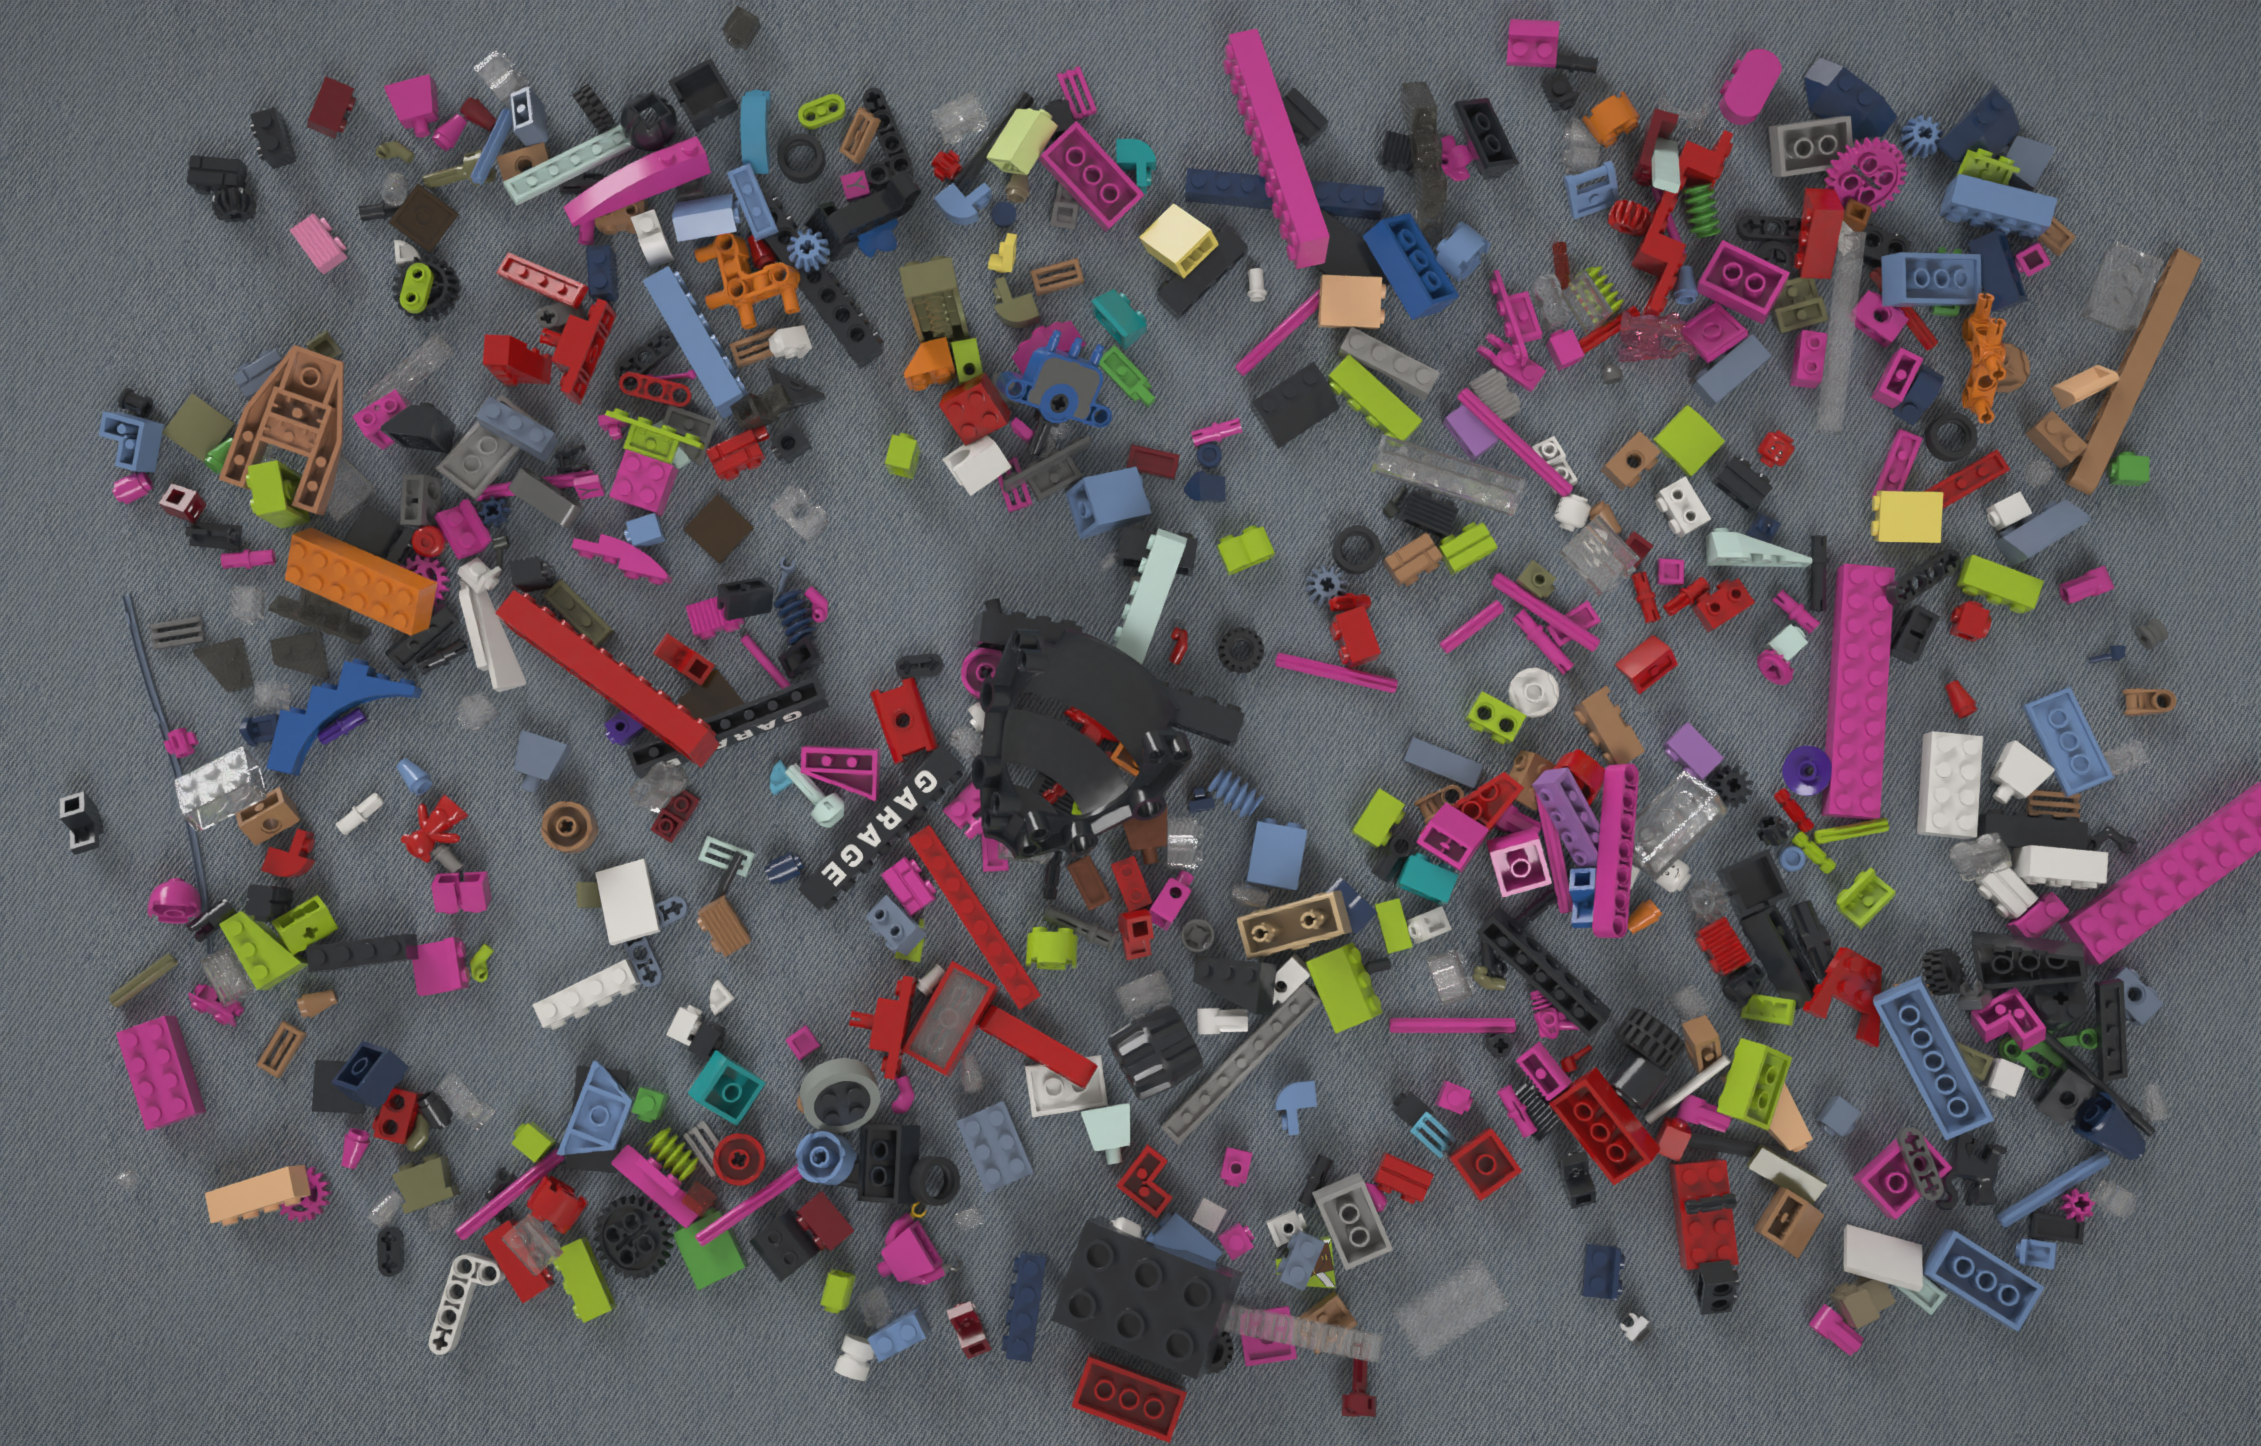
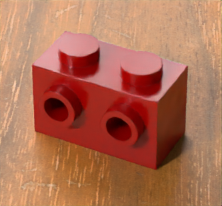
M1728 578L1716 586L1718 591L1710 595L1709 592H1706L1695 599L1698 604L1692 607V610L1708 633L1755 603L1739 578L1732 582Z

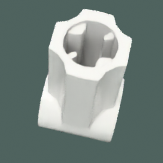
M1197 1009L1198 1034L1248 1031L1247 1010Z

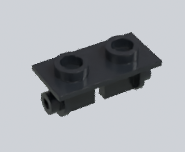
M195 522L191 527H186L185 534L187 537H190L189 546L240 550L243 526Z

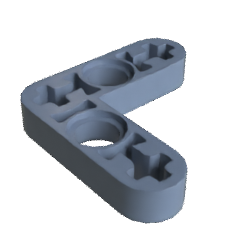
M675 896L656 904L657 913L660 915V929L683 919L688 914L689 905L685 899ZM673 902L682 904L683 907L680 909V914L671 912L667 914L670 919L666 921L665 913L660 908L664 906V910L667 911L674 907ZM642 937V941L635 942L631 946L629 945L630 941L623 942L640 982L646 987H656L661 984L664 977L663 970L648 937ZM640 945L645 946L648 951L646 958L643 960H638L634 956V950ZM652 959L653 964H648L651 971L657 972V975L654 977L655 982L645 979L648 971L646 967L640 969V964L648 963Z

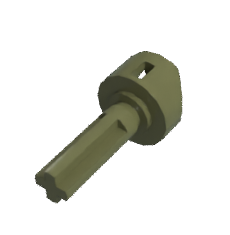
M483 149L465 154L463 165L423 175L425 187L432 189L469 179L474 186H479L480 184L472 182L470 175ZM492 167L484 184L494 182L496 179V171Z

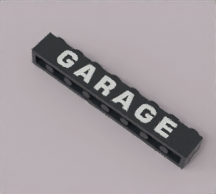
M814 676L706 718L703 721L710 725V729L717 734L715 739L720 745L714 751L716 752L830 706L821 683ZM659 737L626 750L632 769L641 781L690 762L689 759Z
M940 745L798 890L819 911L824 909L829 911L838 902L836 897L842 891L848 892L856 884L854 879L860 873L866 874L874 866L872 861L878 855L882 857L891 849L892 845L890 843L897 836L899 839L903 837L910 829L908 824L914 818L917 821L922 818L928 811L926 806L932 800L936 803L946 793L944 788L950 782L954 785L964 775L961 772L964 769L963 765L947 749Z

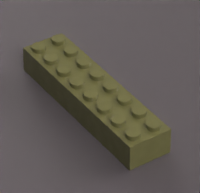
M943 255L935 256L928 262L911 261L906 263L904 267H900L905 299L920 345L927 341L946 337L948 347H951V342L970 339L952 258H946Z

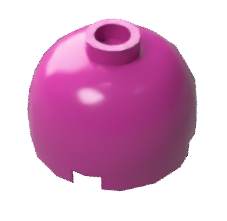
M172 878L168 882L155 887L149 897L147 913L150 918H152V914L158 916V921L163 923H188V917L195 916L196 918L201 914L202 902L200 894L195 887L186 883L183 879Z

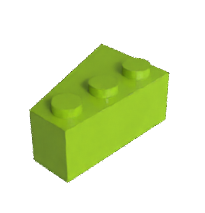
M240 911L219 924L256 990H268L308 966V961L305 958L301 957L298 953L294 955L290 953L281 938L264 922L254 921V916L247 915L245 911Z

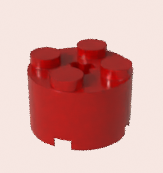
M1576 749L1563 755L1553 769L1569 768L1590 806L1603 787L1605 769L1592 757L1586 755L1584 751Z
M744 1133L725 1137L716 1147L713 1156V1166L719 1178L728 1184L736 1186L746 1185L755 1181L762 1174L766 1165V1153L763 1145L755 1137ZM737 1152L740 1155L745 1154L747 1157L742 1167L740 1164L733 1163V1160L736 1158L735 1153Z
M545 1175L527 1200L528 1204L526 1206L532 1210L531 1215L537 1220L544 1222L547 1219L553 1223L554 1229L562 1234H566L579 1218L588 1201L582 1195L577 1198L574 1193L575 1189L556 1177L550 1176L549 1178L548 1175Z

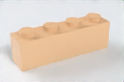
M305 1165L284 1167L205 1193L210 1222H222L223 1226L239 1223L238 1218L243 1217V1220L258 1217L259 1211L264 1210V1213L280 1210L279 1205L285 1204V1207L301 1203L300 1198L311 1195Z

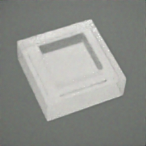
M1203 1198L1192 1221L1215 1233L1227 1210Z

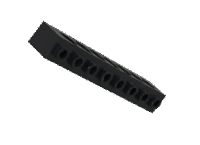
M765 191L763 196L771 215L778 218L775 224L779 232L765 237L763 240L781 263L796 268L795 262H790L789 256L792 253H789L787 250V246L793 245L792 242L781 244L780 241L785 236L798 239L799 235L795 230L797 225L790 215L785 217L781 212L783 206L775 195L770 197ZM808 247L807 251H804L805 254H809L810 247ZM819 262L820 269L818 271L815 270L814 266H811L809 272L805 271L804 266L797 269L800 274L798 287L859 369L884 353L881 346L884 343L876 331L871 333L866 326L869 324V321L861 311L857 313L852 307L855 304L847 292L842 294L838 288L841 285L833 273L828 275L823 268L826 264ZM817 274L821 276L819 282H809L812 275ZM827 294H834L836 296L830 303L823 301ZM848 313L850 318L846 322L838 321L840 314ZM861 332L865 334L864 338L859 342L852 340L855 333Z

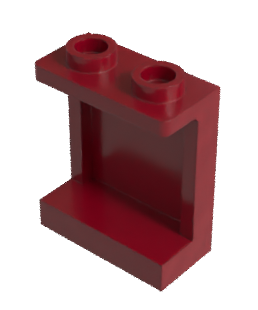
M1655 108L1646 124L1630 180L1636 181L1640 186H1653L1651 158L1657 137L1668 139L1677 124L1679 115Z

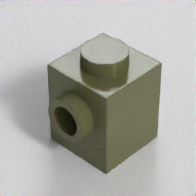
M1532 560L1515 583L1537 598L1541 599L1543 596L1547 599L1556 588L1552 584L1557 578Z

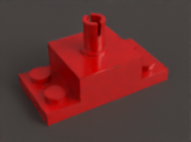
M597 299L596 304L590 307L588 313L589 321L569 315L562 334L544 328L542 333L545 336L540 335L539 339L540 343L556 348L551 361L564 373L560 381L561 391L571 402L578 405L582 403L617 317V314L608 302Z
M903 975V979L898 980L895 995L899 996V1000L878 997L874 1015L852 1010L850 1017L861 1019V1021L849 1020V1027L853 1026L871 1030L869 1049L889 1052L888 1056L883 1057L881 1072H885L884 1078L899 1079L904 1054L901 1050L906 1043L918 979L915 977Z

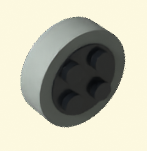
M838 1058L818 1065L807 1074L801 1084L800 1099L805 1117L813 1127L821 1131L843 1133L864 1125L874 1116L880 1104V1091L875 1075L869 1066L855 1059Z

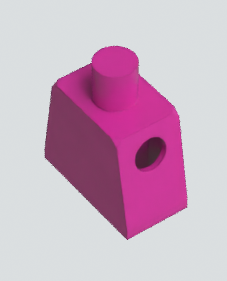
M430 74L384 86L397 118L404 128H413L415 136L418 138L430 135L428 123L439 120L437 86Z
M1181 870L1176 879L1170 877L1149 910L1152 923L1165 931L1169 929L1192 892L1188 888L1194 879L1191 874ZM1170 894H1175L1177 896V899L1171 897Z

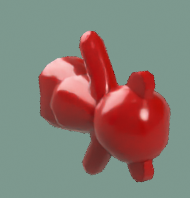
M447 795L440 799L429 817L426 805L420 804L417 809L420 829L410 835L405 834L401 837V841L405 844L409 854L415 858L422 859L423 862H430V853L434 849L435 842H459L460 836L449 832L453 829L454 825L469 816Z

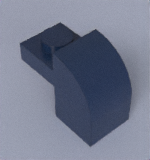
M1923 364L1916 373L1903 401L1893 409L1892 414L1914 426L1924 411L1934 401L1943 385L1944 376Z

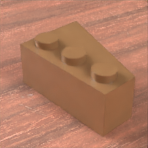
M1606 685L1573 707L1575 710L1574 717L1581 726H1586L1590 732L1588 734L1590 741L1596 747L1599 745L1604 753L1602 757L1608 766L1627 764L1645 752L1631 726L1627 725L1619 713L1622 711L1619 705L1614 706L1606 694L1610 690Z

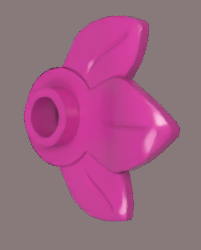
M1447 135L1437 142L1436 152L1430 158V169L1438 176L1447 175L1454 181H1464L1470 177L1465 166L1473 160V156L1467 146H1456L1454 137Z

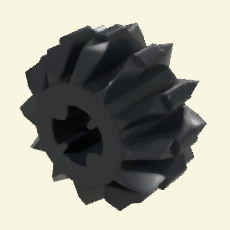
M242 187L223 188L222 191H216L212 197V209L218 220H225L227 223L245 222L246 219H252L253 215L256 214V200H254V195H252L250 190H244Z
M1730 765L1724 766L1723 771L1717 769L1715 771L1717 778L1712 777L1709 780L1712 784L1716 785V787L1710 788L1709 792H1717L1718 794L1713 800L1717 802L1723 799V807H1727L1730 803L1733 808L1738 807L1739 802L1742 804L1746 803L1747 798L1745 795H1752L1753 793L1751 789L1746 788L1752 785L1753 781H1746L1744 779L1749 773L1745 771L1739 774L1740 766H1735L1733 770ZM1731 781L1732 786L1736 787L1733 791H1730V787L1726 785Z

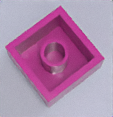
M626 449L609 497L615 501L655 513L662 517L679 470L673 465Z
M1535 827L1486 841L1502 898L1552 884Z

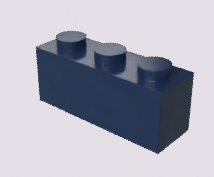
M1995 230L1968 242L1970 247L1968 254H1981V286H1983L1985 294L1988 293L1994 296L1991 311L2002 312L2027 302L2028 298L2005 232Z

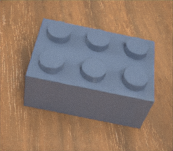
M1005 1100L956 1121L986 1193L1035 1172Z

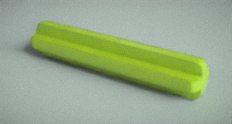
M1887 818L1817 830L1813 833L1814 841L1816 844H1823L1886 832L1889 830V823Z

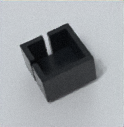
M711 58L668 81L675 97L696 132L715 123L714 117L718 116L719 119H722L739 109L732 93Z
M1769 849L1757 852L1715 871L1724 891H1730L1732 894L1728 896V899L1737 918L1745 917L1767 905L1790 896Z

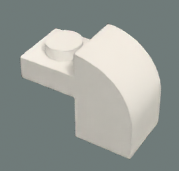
M654 209L631 217L639 238L638 241L651 268L675 260L668 239L662 230Z

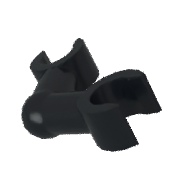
M2110 826L2105 827L2094 836L2087 837V841L2091 840L2093 842V847L2088 851H2097L2100 844L2108 838L2118 844V848L2122 853H2131L2125 848L2126 841L2138 844L2134 838L2124 837Z
M504 1167L497 1170L495 1174L496 1180L485 1193V1197L489 1202L498 1196V1193L506 1183L513 1180L514 1173L507 1180H503L501 1172L504 1170ZM506 1206L503 1210H506L509 1216H513L512 1209ZM500 1212L494 1216L498 1222H503Z

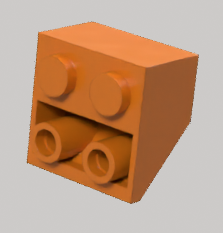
M946 337L921 343L904 372L909 390L921 391L927 389L930 384L938 383V385H944L952 382L953 378H957Z

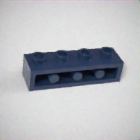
M1022 1251L1020 1258L1015 1257L1013 1273L1018 1274L1016 1284L1011 1283L1009 1299H1014L1013 1309H1008L1005 1325H1010L1009 1336L1004 1335L1002 1351L1006 1352L1005 1359L1025 1362L1032 1361L1047 1259L1046 1254Z

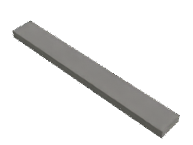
M1303 982L1272 1013V1016H1269L1160 1127L1179 1145L1322 1000Z

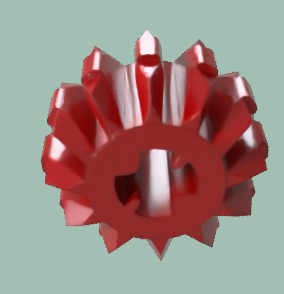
M1618 200L1612 206L1607 222L1611 225L1612 229H1616L1625 235L1628 234L1633 237L1642 236L1649 227L1652 214L1647 207H1643L1634 201Z

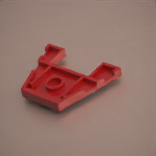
M1840 947L1825 971L1826 977L1821 984L1816 985L1812 991L1814 993L1813 998L1810 1002L1806 1001L1802 1010L1817 1018L1826 1019L1833 997L1862 1013L1855 1039L1870 1047H1878L1880 1015L1873 1003L1875 995L1881 993L1882 967L1849 948Z

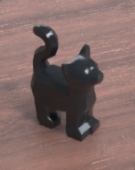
M1967 1133L1956 1136L1952 1144V1156L1947 1161L1952 1169L1942 1177V1184L1945 1192L1948 1194V1200H1937L1936 1205L1938 1208L1951 1210L1956 1207L1959 1200L1958 1192L1952 1184L1955 1178L1975 1182L1966 1200L1967 1206L1972 1204L1976 1206L1995 1205L1997 1197L1995 1196L1993 1185L1998 1176V1160L2000 1155L2006 1154L2007 1148L1997 1144L1994 1146L1987 1144L1981 1158L1973 1156L1971 1152L1972 1148L1977 1146L1978 1139L1973 1138L1972 1135Z

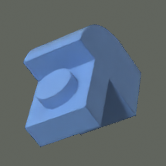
M984 182L965 197L952 183L935 196L934 201L936 207L949 221L958 225H969L979 220L976 210L985 208L990 203L992 194L991 189Z
M1314 1080L1290 1083L1277 1095L1275 1110H1285V1114L1281 1115L1282 1129L1287 1130L1288 1135L1299 1134L1297 1108L1317 1107Z

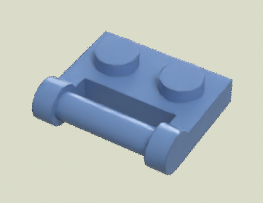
M1612 161L1604 162L1601 167L1575 176L1570 174L1563 177L1570 213L1574 219L1611 207L1616 201L1620 200L1615 168ZM1606 175L1605 181L1580 190L1576 188L1579 184Z

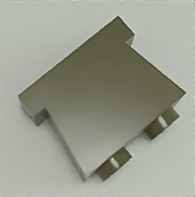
M438 1153L423 1158V1164L415 1166L414 1162L398 1167L400 1172L392 1175L406 1203L401 1204L404 1214L460 1195L458 1186H452L447 1156L439 1157Z

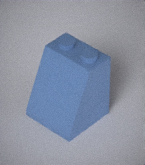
M1137 467L1084 477L1065 493L1080 540L1142 521L1151 514V504L1145 495L1143 479L1138 473Z

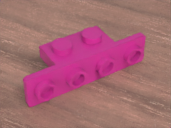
M1494 270L1492 278L1489 280L1490 292L1492 295H1496L1498 301L1496 302L1497 312L1499 316H1503L1505 335L1511 339L1513 344L1511 345L1512 356L1515 360L1518 359L1519 365L1522 367L1526 365L1528 359L1524 343L1541 339L1543 334L1528 291L1508 296L1499 270Z
M626 1145L612 1161L611 1164L685 1228H689L702 1213L703 1207L679 1188L681 1182L671 1173L666 1177L660 1171L663 1166L652 1157L647 1160L633 1147Z

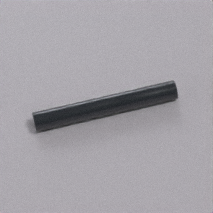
M739 851L735 852L711 902L726 895L745 854Z

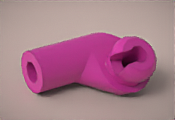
M811 586L803 595L812 602L811 617L818 623L823 622L828 616V601Z

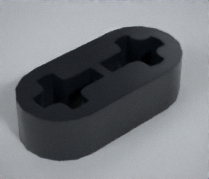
M933 653L903 656L896 663V671L903 679L936 677L944 669L943 660L939 655ZM930 659H934L936 663H939V666L935 667L934 672H931L928 667L922 668L921 665L929 664ZM906 661H909L912 666L918 665V668L910 670V674H906L904 670H901V667L905 666Z
M397 1227L385 1228L380 1231L377 1237L378 1270L385 1277L396 1276L404 1268V1236ZM390 1232L392 1236H396V1241L391 1244V1250L389 1241H385V1236H388ZM390 1254H392V1262L397 1263V1267L393 1268L392 1272L389 1267L385 1266V1263L390 1261Z

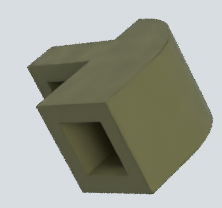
M1005 277L995 280L997 288H994L993 292L997 303L1000 304L995 305L994 309L1002 323L1012 328H1025L1040 322V315L1032 293L1012 299Z

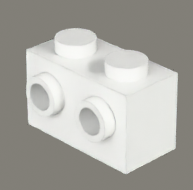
M1686 476L1660 490L1655 495L1657 499L1655 503L1662 513L1665 512L1670 520L1668 525L1674 534H1678L1680 538L1711 520Z

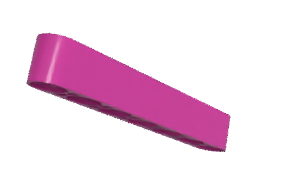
M1632 763L1609 765L1604 772L1592 923L1593 933L1597 938H1623L1627 933L1639 781L1638 769Z

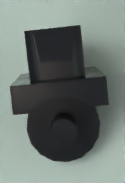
M1753 964L1749 968L1743 965L1734 972L1731 979L1724 985V996L1732 1002H1737L1738 1006L1743 1008L1751 999L1765 973L1757 964Z

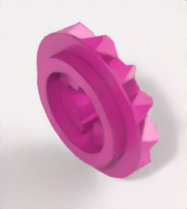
M1766 649L1758 656L1757 665L1759 670L1772 683L1786 685L1793 679L1794 669L1789 666L1791 662L1784 659V654L1779 655L1776 650L1770 651Z

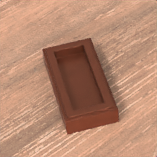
M1089 855L1067 865L1089 911L1112 900Z

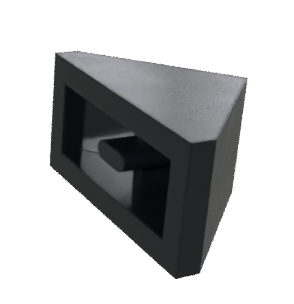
M809 635L803 637L778 657L788 679H792L824 663L814 641Z

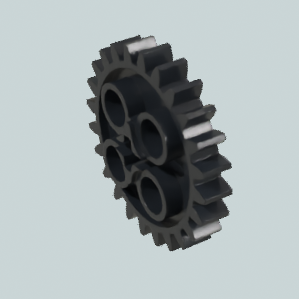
M635 1195L622 1196L610 1202L608 1207L601 1210L604 1215L597 1217V1221L601 1224L594 1227V1230L599 1232L600 1235L595 1237L594 1240L600 1242L601 1245L596 1248V1251H603L604 1254L600 1260L608 1259L609 1262L606 1268L609 1269L615 1266V1275L623 1272L624 1279L630 1276L633 1277V1280H637L640 1277L645 1279L657 1273L660 1268L666 1265L665 1260L671 1257L667 1250L673 1248L674 1245L668 1242V1240L674 1237V1234L668 1233L667 1229L672 1224H665L664 1220L667 1218V1214L660 1216L661 1206L652 1208V1199L645 1202L644 1196L635 1198ZM635 1216L638 1218L639 1224L635 1221ZM647 1225L650 1226V1229L647 1232L638 1236L631 1243L623 1246L621 1249H618V1245L620 1243L629 1239L630 1237L635 1235L636 1232L644 1229ZM616 1229L619 1231L620 1237L617 1235ZM648 1238L651 1240L652 1246L649 1244Z

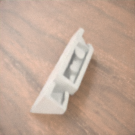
M459 579L462 589L459 591V598L477 668L482 671L489 670L492 687L498 692L526 685V679L499 617L495 614L496 611L487 590L477 594L463 579Z

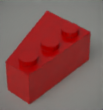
M1805 188L1801 230L1798 238L1799 247L1798 253L1794 257V268L1798 270L1801 278L1831 279L1844 216V208L1835 189Z
M485 334L483 365L504 386L516 387L518 383L550 385L552 355L540 354V350L537 348H532L531 351L527 349V343L510 335Z

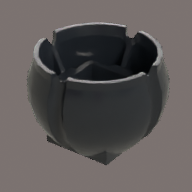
M654 91L637 94L634 99H630L623 107L620 118L625 138H630L631 145L644 151L660 150L664 143L668 145L676 134L678 125L674 107L668 104L666 98L655 94ZM647 108L654 109L661 117L650 125L639 114Z

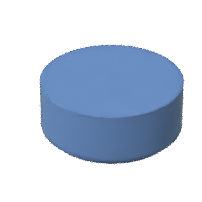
M1785 847L1778 855L1779 865L1786 871H1797L1805 864V854L1799 847Z

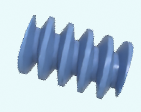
M1223 768L1208 786L1207 792L1210 793L1216 789V799L1225 796L1224 805L1233 802L1231 811L1234 812L1240 808L1239 817L1242 818L1248 814L1249 818L1265 796L1261 795L1255 798L1256 789L1247 792L1249 783L1246 782L1240 786L1241 777L1238 776L1231 779L1233 771L1229 770L1223 773Z

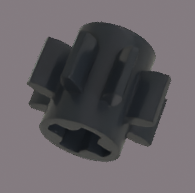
M1768 815L1758 823L1761 830H1758L1756 834L1760 841H1764L1766 846L1781 845L1788 838L1786 831L1790 830V827L1786 820H1782L1780 815Z

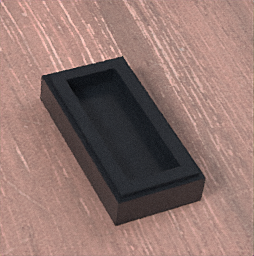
M2031 1212L2028 1237L2083 1245L2085 1219L2078 1223L2076 1217L2067 1220L2066 1216Z

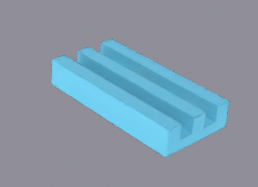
M1425 1112L1410 1130L1414 1136L1440 1159L1444 1156L1441 1152L1444 1149L1446 1151L1450 1149L1448 1145L1450 1141L1455 1143L1457 1140L1428 1112ZM1427 1120L1445 1136L1443 1139L1425 1124ZM1420 1128L1426 1131L1438 1143L1437 1147L1432 1145L1418 1132Z

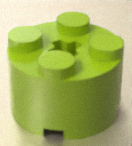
M1033 927L1032 933L1027 934L1026 966L1031 967V963H1037V969L1065 970V965L1071 964V969L1076 968L1078 936L1074 935L1073 929L1059 928L1058 932H1048L1046 927Z

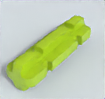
M1803 832L1797 833L1793 837L1792 843L1797 847H1801L1804 854L1814 864H1819V868L1824 873H1830L1836 867V863L1831 858H1826L1827 854L1813 841H1809V837Z

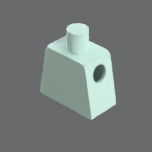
M1130 1103L1081 1111L1094 1151L1105 1150L1107 1165L1123 1162L1120 1147L1130 1145Z

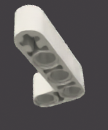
M467 1253L458 1256L454 1260L429 1338L428 1345L433 1353L442 1355L457 1346L476 1283L491 1286L504 1279L505 1274L496 1259L475 1253ZM464 1259H468L472 1264L470 1272L464 1271L462 1267ZM489 1266L494 1267L497 1272L495 1279H490L487 1276L486 1272ZM456 1284L464 1288L463 1297H458L455 1294L454 1288ZM448 1310H453L456 1313L454 1323L447 1319ZM445 1336L444 1341L448 1342V1345L442 1346L443 1342L439 1338Z

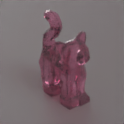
M1623 311L1620 329L1621 341L1627 343L1626 349H1619V361L1636 362L1659 358L1673 359L1681 352H1687L1689 360H1694L1697 356V350L1692 344L1684 342L1682 331L1686 326V321H1683L1677 312H1672L1663 317L1654 315L1633 317L1629 312ZM1662 335L1682 343H1678L1672 349L1667 350L1663 347Z

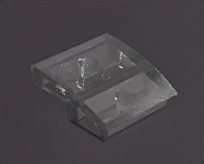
M1585 270L1568 284L1569 287L1560 295L1586 335L1602 325L1611 316L1613 310Z

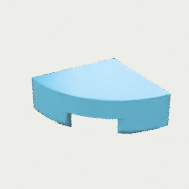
M781 760L775 764L770 775V789L774 796L793 783L785 774L787 768Z

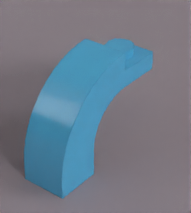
M753 90L746 92L745 96H742L740 119L743 165L750 163L754 174H769L771 157L768 138V117L771 104L770 91Z

